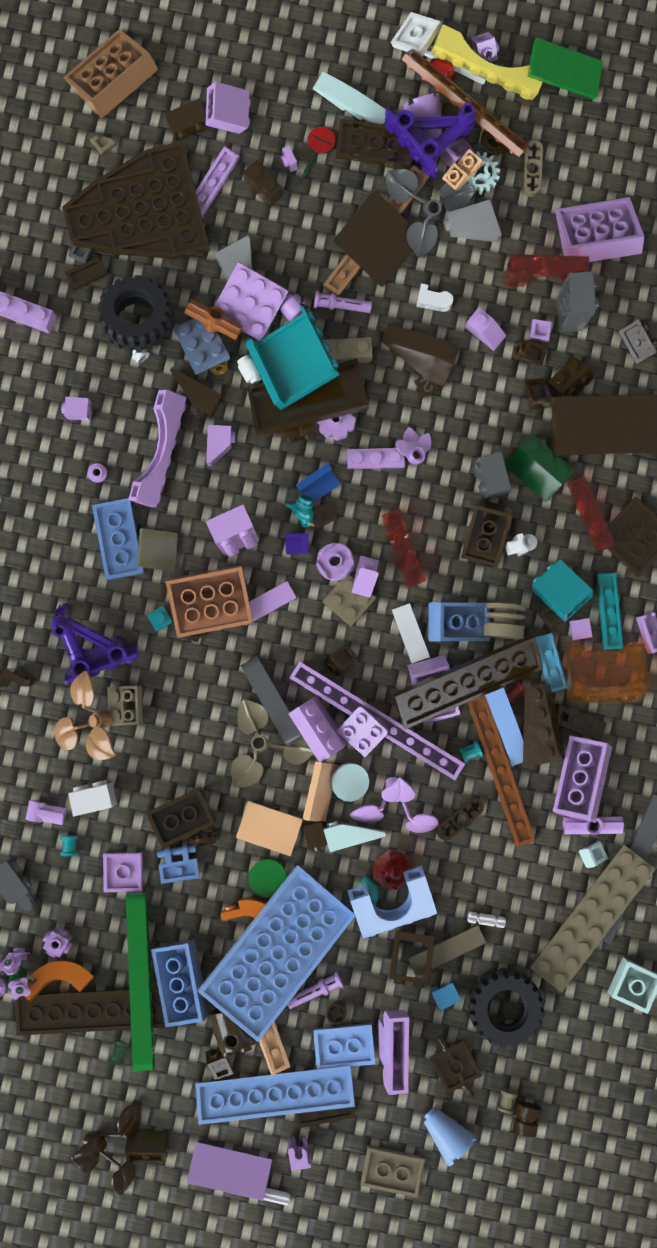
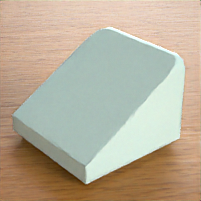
M600 841L579 850L586 868L595 867L608 859Z

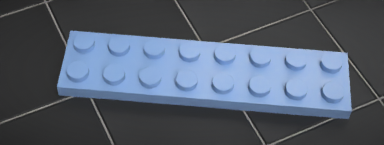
M350 1066L195 1084L198 1125L355 1107Z

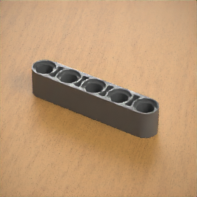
M258 656L240 665L287 747L302 739V734L289 716L290 711Z

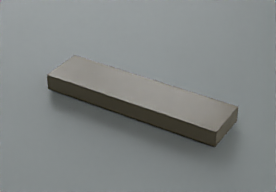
M474 925L435 944L432 969L485 944L486 941L479 926ZM428 948L408 957L416 976L425 973Z

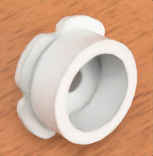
M143 349L141 353H136V350H133L132 359L142 363L149 357L150 353L147 349Z

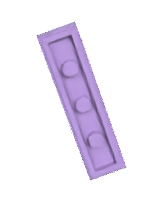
M225 146L196 190L202 218L240 160V155Z

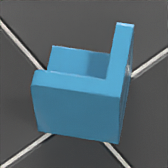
M449 983L439 989L437 986L430 989L440 1011L461 1001L453 983Z

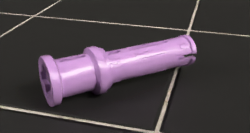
M316 291L314 308L325 307L329 308V310L338 308L369 314L371 312L372 301L337 297L335 293L330 295Z
M338 971L326 979H319L317 984L296 993L287 1004L289 1009L322 994L327 996L329 992L339 987L341 989L344 988ZM312 992V994L298 1000L299 997Z

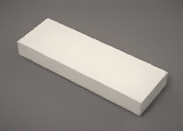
M410 603L393 609L392 613L411 664L429 658L428 650Z

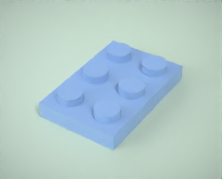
M371 1023L313 1029L317 1069L375 1064Z

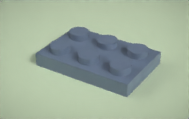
M193 318L173 328L195 375L230 359L218 332L207 331L202 322Z

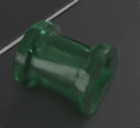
M116 1039L113 1041L114 1047L111 1055L108 1056V1061L113 1064L124 1065L123 1059L127 1049L130 1048V1044Z

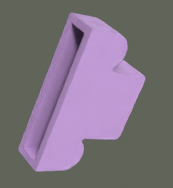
M405 1010L384 1011L383 1019H379L378 1055L384 1065L383 1082L389 1095L408 1093L409 1016Z

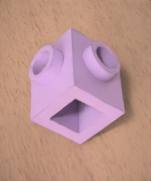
M489 32L471 38L472 50L489 63L498 60L499 46Z
M56 927L52 932L48 931L45 935L43 949L46 950L49 956L60 958L64 953L67 954L72 946L70 941L73 936L67 930ZM53 941H57L59 946L54 944Z

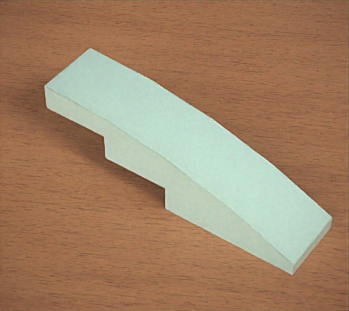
M325 72L320 74L313 87L316 92L342 111L346 109L360 121L364 119L369 123L384 124L386 109Z

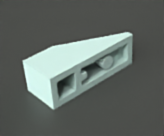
M338 821L327 823V827L324 828L330 852L386 836L383 830L346 823L338 824Z

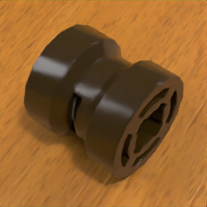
M339 1002L332 1003L326 1015L329 1022L332 1024L342 1023L346 1018V1007Z

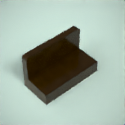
M136 1130L132 1136L127 1137L126 1161L166 1163V1131Z

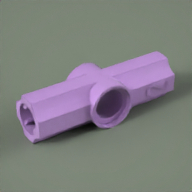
M622 816L597 817V828L590 830V821L563 817L564 834L623 833L624 822Z

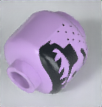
M291 293L285 297L280 311L288 321H292L303 314L300 307L303 306L308 310V305L298 294L293 295Z

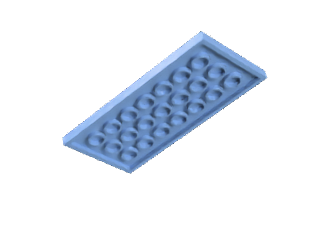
M296 865L197 992L259 1042L350 924L355 914L302 868Z

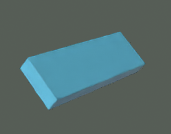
M553 634L535 637L546 684L551 685L552 692L567 689L568 686Z

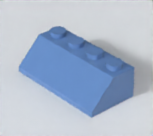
M195 939L178 941L151 949L165 1027L203 1022L209 1016L206 998L197 992L203 984Z

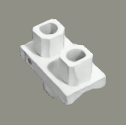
M523 533L516 535L513 541H509L504 545L507 555L517 553L519 557L535 549L537 546L536 537L532 534L523 536Z

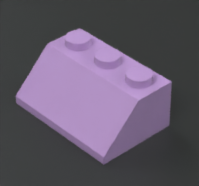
M318 695L289 713V716L319 762L326 760L349 744L336 732L339 728Z

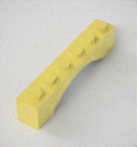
M444 24L439 30L431 53L435 54L438 59H446L452 62L455 67L469 70L471 74L486 78L492 84L503 86L509 92L518 93L524 99L533 100L536 97L542 81L528 77L530 65L508 68L489 63L469 47L461 32Z

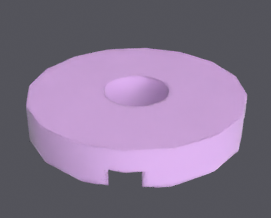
M330 543L319 551L316 566L320 574L326 579L332 581L342 580L352 572L354 556L346 545ZM334 557L340 558V563L337 566L331 565V560Z

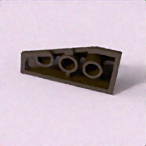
M388 324L381 340L391 351L406 361L411 368H414L421 377L442 388L460 347L442 339L392 324Z

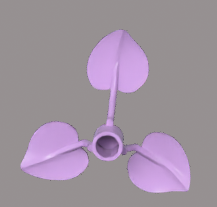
M391 777L386 780V788L382 791L383 800L380 807L374 804L365 805L349 814L356 821L368 824L376 823L384 817L382 811L386 801H400L410 820L406 823L408 830L415 833H424L435 829L439 825L438 819L431 814H418L414 818L410 815L406 802L414 799L415 792L401 777Z

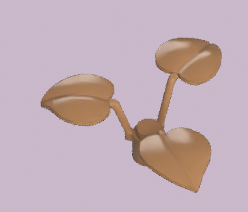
M88 670L83 671L71 684V697L75 704H82L83 709L94 712V714L89 717V723L75 727L72 718L65 717L60 719L55 726V739L61 748L65 750L74 749L79 740L76 730L91 726L93 729L88 734L90 738L86 741L88 754L97 760L110 759L115 757L116 753L113 750L109 734L104 728L111 725L112 717L108 712H101L100 709L96 710L88 707L94 703L95 692Z

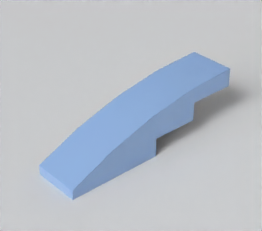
M501 688L486 694L485 697L510 764L514 766L523 762V738L505 690Z

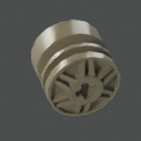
M508 601L486 603L485 608L494 610V612L485 613L486 617L493 618V622L484 623L483 636L501 639H524L525 627L516 624V620L525 619L526 616L518 615L517 612H525L526 606Z

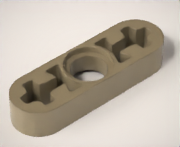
M537 140L528 142L529 147L525 151L523 191L529 197L538 195L541 189L543 146ZM532 147H535V150H538L536 151L535 159H531ZM534 164L538 167V171L531 173L528 170V166ZM531 179H534V187H536L534 191H531L529 187Z

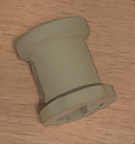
M502 1089L501 1104L497 1109L503 1113L515 1114L514 1105L518 1093L513 1090Z

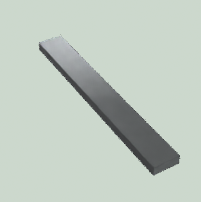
M654 794L651 796L629 848L645 861H647L657 838V795ZM624 912L602 941L608 944L612 943Z

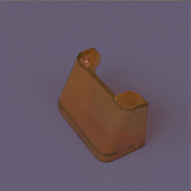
M578 642L567 644L566 689L569 702H638L644 699L650 685L644 643L630 642L623 648V651H585V646Z

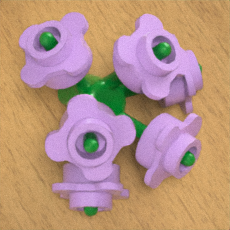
M19 946L13 949V953H8L4 960L1 959L2 954L0 955V971L10 976L9 981L6 983L0 978V996H4L7 993V987L12 991V999L16 1000L21 996L30 995L31 990L27 985L32 980L26 978L24 973H21V960H27V954H30V952H25V948Z

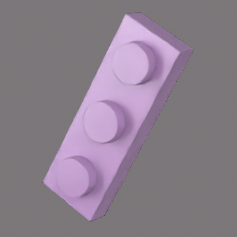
M397 448L347 449V469L405 467L404 455H401Z

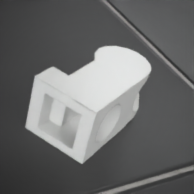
M421 284L416 307L446 312L451 308L453 296L449 292L443 291L438 293L429 291L428 285Z

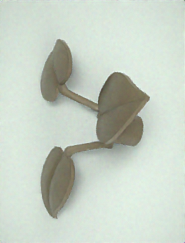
M243 699L239 706L237 722L240 730L245 734H252L256 731L255 736L251 740L254 758L252 759L249 755H240L233 761L231 766L232 785L236 788L251 786L261 779L263 766L256 762L258 751L263 752L269 746L285 748L284 758L289 763L295 765L306 762L314 755L304 738L287 747L286 744L271 743L266 737L259 735V729L267 725L269 716L262 705L247 699Z

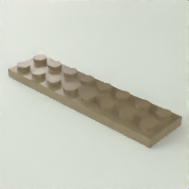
M623 844L530 968L562 993L656 869Z

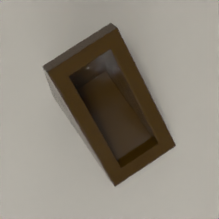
M544 378L525 381L529 410L548 408L552 397Z

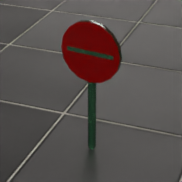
M316 127L309 133L308 145L314 152L299 180L300 184L303 182L317 153L326 154L333 149L335 135L330 129Z

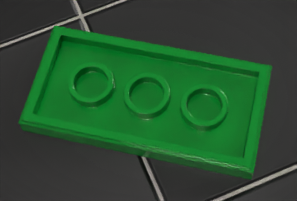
M536 38L533 43L528 77L594 100L598 94L603 61Z

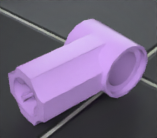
M29 800L26 820L63 825L66 817V808L47 805L42 801Z

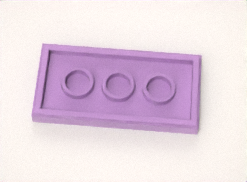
M196 1142L187 1183L263 1201L272 1160Z

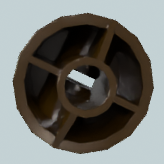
M218 1008L209 1012L222 1057L230 1056L237 1050H240L241 1053L247 1052L252 1049V1045L257 1043L254 1038Z

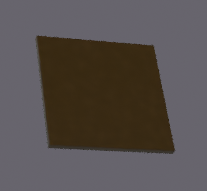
M374 189L334 238L333 242L378 285L383 287L412 251L406 238L407 230L411 224Z

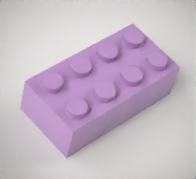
M574 736L569 737L553 812L596 823L612 746L604 742Z

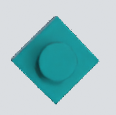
M164 606L147 615L156 632L173 623Z

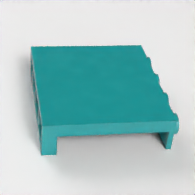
M303 306L300 307L303 314L257 343L252 339L245 342L273 404L280 410H283L340 375L337 370L339 365L336 359L329 354L331 348L326 341H323L322 336L324 334L320 327L314 323L316 321L314 314L311 310L307 311Z

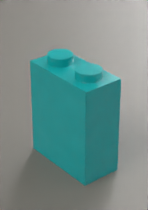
M559 560L557 563L553 562L547 568V572L542 576L538 575L532 582L533 592L564 622L593 597V590L562 560Z

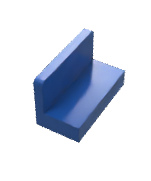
M327 463L296 484V487L301 494L312 497L314 499L313 503H315L338 487L340 482Z

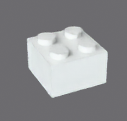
M107 780L92 783L93 787L90 788L88 784L73 788V792L68 793L73 817L118 805L113 782L107 783Z

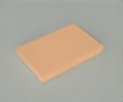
M315 762L303 815L304 820L326 822L332 795L331 777L334 771L337 770L338 765Z
M248 801L236 838L291 856L303 819Z

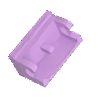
M652 612L636 618L647 654L657 652L656 613Z
M294 1136L289 1137L288 1154L291 1171L311 1168V1151L308 1149L307 1139L304 1136L302 1138V1147L296 1145Z

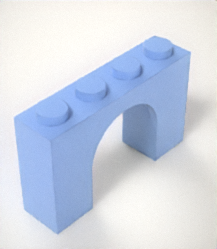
M422 866L403 872L409 890L408 897L400 907L393 910L377 908L371 901L366 885L348 890L350 902L363 938L372 937L378 933L393 930L396 927L411 924L414 921L437 914Z

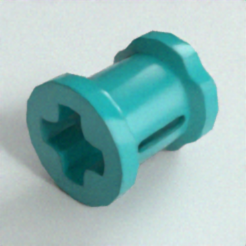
M474 741L472 745L465 748H458L465 764L468 763V760L478 756L480 758L483 757L477 741Z
M60 836L62 840L60 856H77L76 840L78 836Z

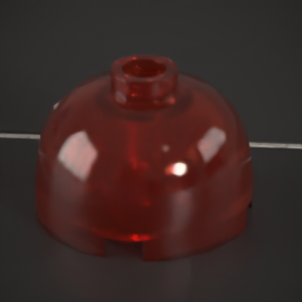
M396 850L384 851L376 858L373 865L375 880L388 890L400 889L406 884L403 872L408 871L409 868L412 869L411 859L406 854Z

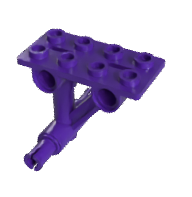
M465 103L458 116L414 118L409 110H402L396 115L389 109L385 110V127L391 134L395 133L397 135L399 144L403 148L407 147L411 151L410 156L416 163L419 161L423 166L422 170L428 177L432 176L434 179L438 177L439 167L436 164L438 157L460 135L461 138L467 139L473 132L475 123H477L475 107H472V103ZM448 128L438 138L433 140L429 139L422 131L424 129Z
M62 603V606L60 604L56 608L54 615H52L53 634L56 637L62 636L69 652L68 657L72 663V666L66 669L65 684H72L74 679L83 671L88 670L90 676L94 677L102 670L115 669L118 667V664L133 662L139 656L138 642L127 645L124 637L120 635H115L109 639L71 618L70 607L66 603ZM76 634L99 647L88 651L85 650L84 647H81Z

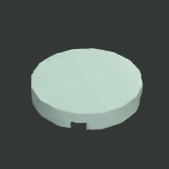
M348 762L342 764L332 774V791L338 798L344 801L352 802L358 800L368 790V774L363 767L356 763Z

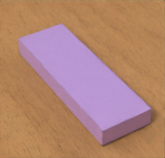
M288 581L249 601L253 622L296 599Z

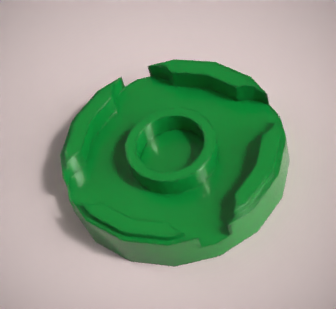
M270 858L262 859L251 868L249 885L257 895L270 898L287 878L286 870L277 860Z

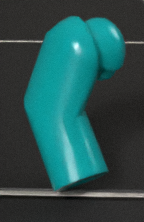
M366 875L360 883L367 886L371 901L375 904L378 901L379 889Z

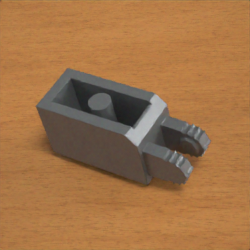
M9 859L0 865V893L7 903L14 904L17 902L24 911H31L36 905L30 893L33 890L31 888L32 883L26 876L23 877L18 863Z

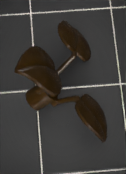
M134 1099L120 1114L117 1121L119 1133L101 1132L98 1135L90 1131L84 1137V1146L71 1157V1160L85 1173L92 1171L96 1167L100 1158L99 1154L116 1165L118 1171L113 1174L111 1184L113 1191L118 1195H123L134 1179L136 1169L134 1163L130 1161L125 1162L121 1166V1164L104 1152L107 1146L105 1137H122L123 1135L130 1137L136 1132L141 1121V1108L138 1101Z

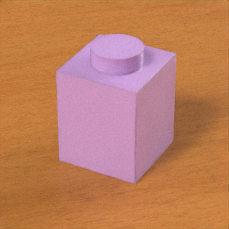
M65 397V402H62V414L70 420L90 421L92 402L89 398Z

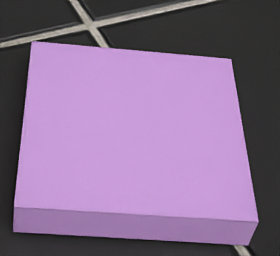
M143 852L103 853L104 892L143 891Z

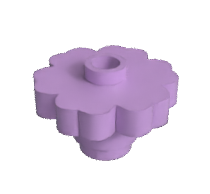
M351 413L317 422L320 425L319 432L325 438L333 436L336 441L345 439L348 434L347 432L354 430L355 417Z

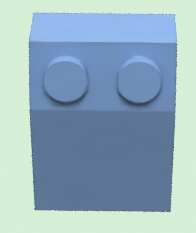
M429 603L428 641H490V637L483 636L484 623L490 622V618L486 617L485 613L490 612V609L485 608L486 603Z

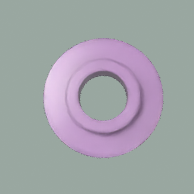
M93 464L88 469V477L93 482H102L107 477V470L102 464ZM100 470V475L95 476L94 471Z

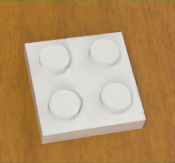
M411 12L391 41V44L394 48L406 52L414 49L423 57L441 29V21Z

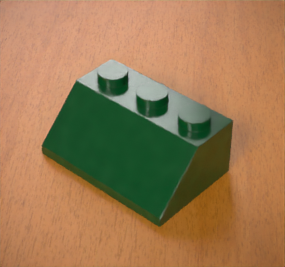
M533 433L524 440L505 462V467L545 502L551 498L575 471L559 456H554V452Z

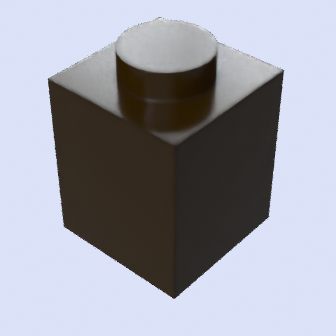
M322 821L303 825L308 849H313V852L325 849L324 846L327 845Z

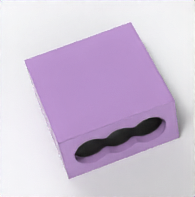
M214 82L207 88L206 125L237 134L246 130L250 124V118L248 117L251 104L249 91L219 82ZM212 92H213V105H212L213 113H212V116H211V118H210L211 102H212V100H211V94H212Z

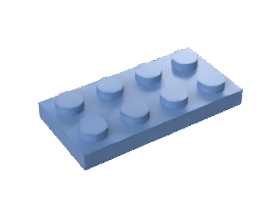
M129 498L92 505L107 581L144 574V568L137 567L139 541L132 504L128 500Z

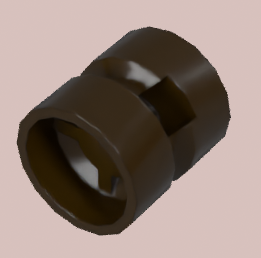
M518 1101L515 1110L517 1117L513 1120L512 1131L522 1136L536 1137L539 1127L536 1121L541 1118L542 1108L530 1102Z

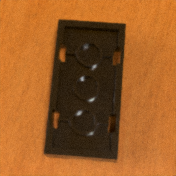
M340 119L336 159L374 163L391 169L410 170L412 161L411 151L407 147L403 148L397 140V135L395 133L391 134L384 124ZM354 126H361L363 127V129H360L359 127L354 128Z

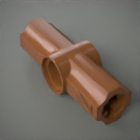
M192 298L184 312L202 322L207 331L213 333L219 331L234 340H237L243 328V325L226 317L221 308L214 306L209 308Z

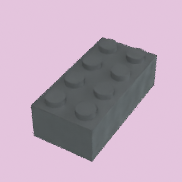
M593 272L569 273L557 294L559 333L582 331L589 320H591L596 309H598V297H595L594 291L597 289V279L593 278Z

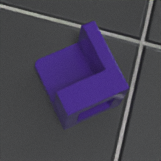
M308 533L285 534L287 555L309 554Z

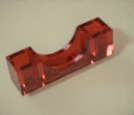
M397 509L381 515L382 523L406 589L425 583L426 579L412 548L401 510Z

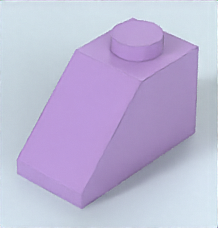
M481 308L474 312L465 325L469 332L493 351L506 337L496 321Z
M208 425L206 458L208 466L214 465L232 448V443H235L236 433L232 431L231 426Z

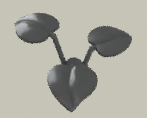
M389 170L386 177L387 190L395 201L404 203L411 196L424 203L423 210L428 215L427 218L424 220V223H413L406 233L407 242L417 257L427 254L437 241L438 231L436 226L427 224V222L432 218V215L435 216L440 213L442 203L444 202V207L449 212L468 206L475 193V188L467 183L456 191L446 182L440 189L443 199L440 201L435 199L425 200L412 193L418 187V180L416 175L410 170Z

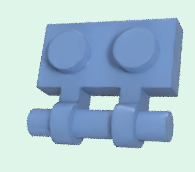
M182 844L181 847H164L163 850H157V857H165L166 863L158 864L161 884L200 878L198 859H190L189 853L196 852V846ZM182 854L183 860L172 861V856Z

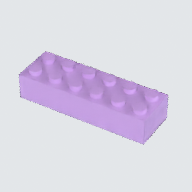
M244 505L206 521L216 545L224 556H235L240 553V549L244 547L250 549L256 546V542L259 541Z

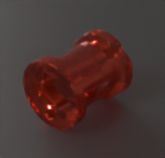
M518 681L514 682L515 685L507 692L505 691L508 701L513 706L521 696L525 695V688Z

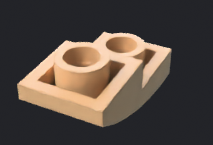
M468 149L457 164L453 163L442 179L457 191L478 171L484 161L471 149Z

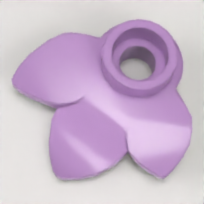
M409 427L403 435V440L396 441L397 450L401 455L406 456L410 463L418 465L424 461L425 453L431 449V436L427 433L419 437ZM414 452L417 453L418 458H414Z

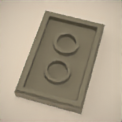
M368 1145L360 1186L418 1198L425 1157Z

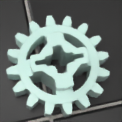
M477 152L476 155L484 163L466 183L475 188V192L479 191V194L482 195L483 190L489 193L490 187L495 188V182L499 180L498 174L500 169L496 168L498 162H492L493 156L487 158L486 152L483 156H480V153ZM489 168L491 170L492 177L490 176L491 174L488 172Z

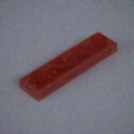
M584 476L567 483V487L596 553L615 546L586 477Z

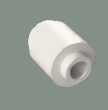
M250 354L237 361L238 368L246 383L255 384L262 379Z

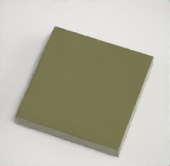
M141 528L137 567L175 571L178 533Z

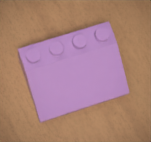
M630 197L556 209L562 250L567 266L642 254L644 234Z

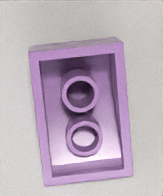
M445 655L407 665L412 685L450 669ZM459 706L423 721V725L460 715Z

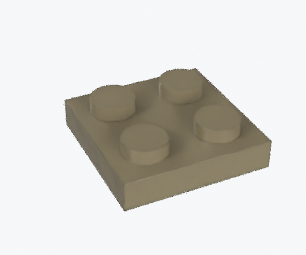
M348 575L335 586L322 603L351 627L376 598L372 594L369 598L352 593L354 578Z

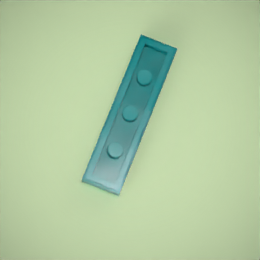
M616 573L596 574L603 650L624 649Z

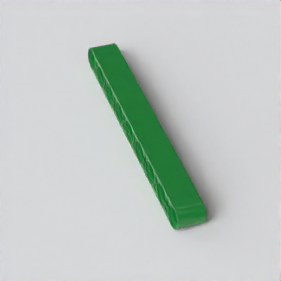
M146 891L127 892L126 917L133 1070H154L155 1055L148 898Z

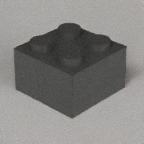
M502 452L479 457L473 467L475 477H479L480 485H478L480 496H484V500L507 495L511 490Z

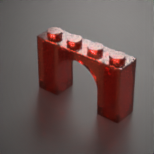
M511 254L506 266L505 287H524L529 279L536 277L561 278L563 285L569 273L589 272V256Z

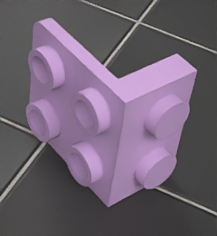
M359 706L336 732L366 757L387 735L388 729L363 706Z

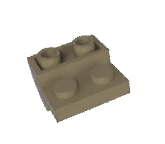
M142 686L107 687L108 713L112 717L110 726L142 725Z

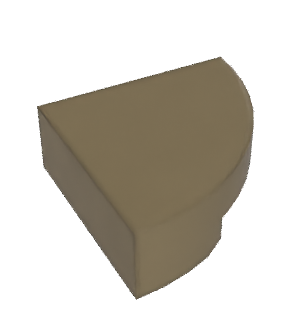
M95 136L90 139V142L101 156L117 145L109 137Z

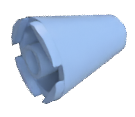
M432 1108L424 1116L426 1118L424 1124L449 1167L454 1164L452 1161L456 1158H461L473 1146V1142L477 1141L475 1135L439 1109L435 1111Z

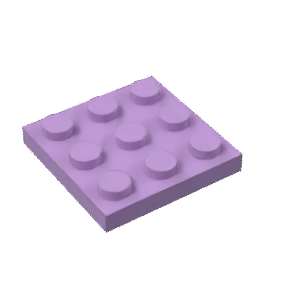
M238 261L214 307L221 308L226 317L243 325V332L260 341L263 339L289 290Z

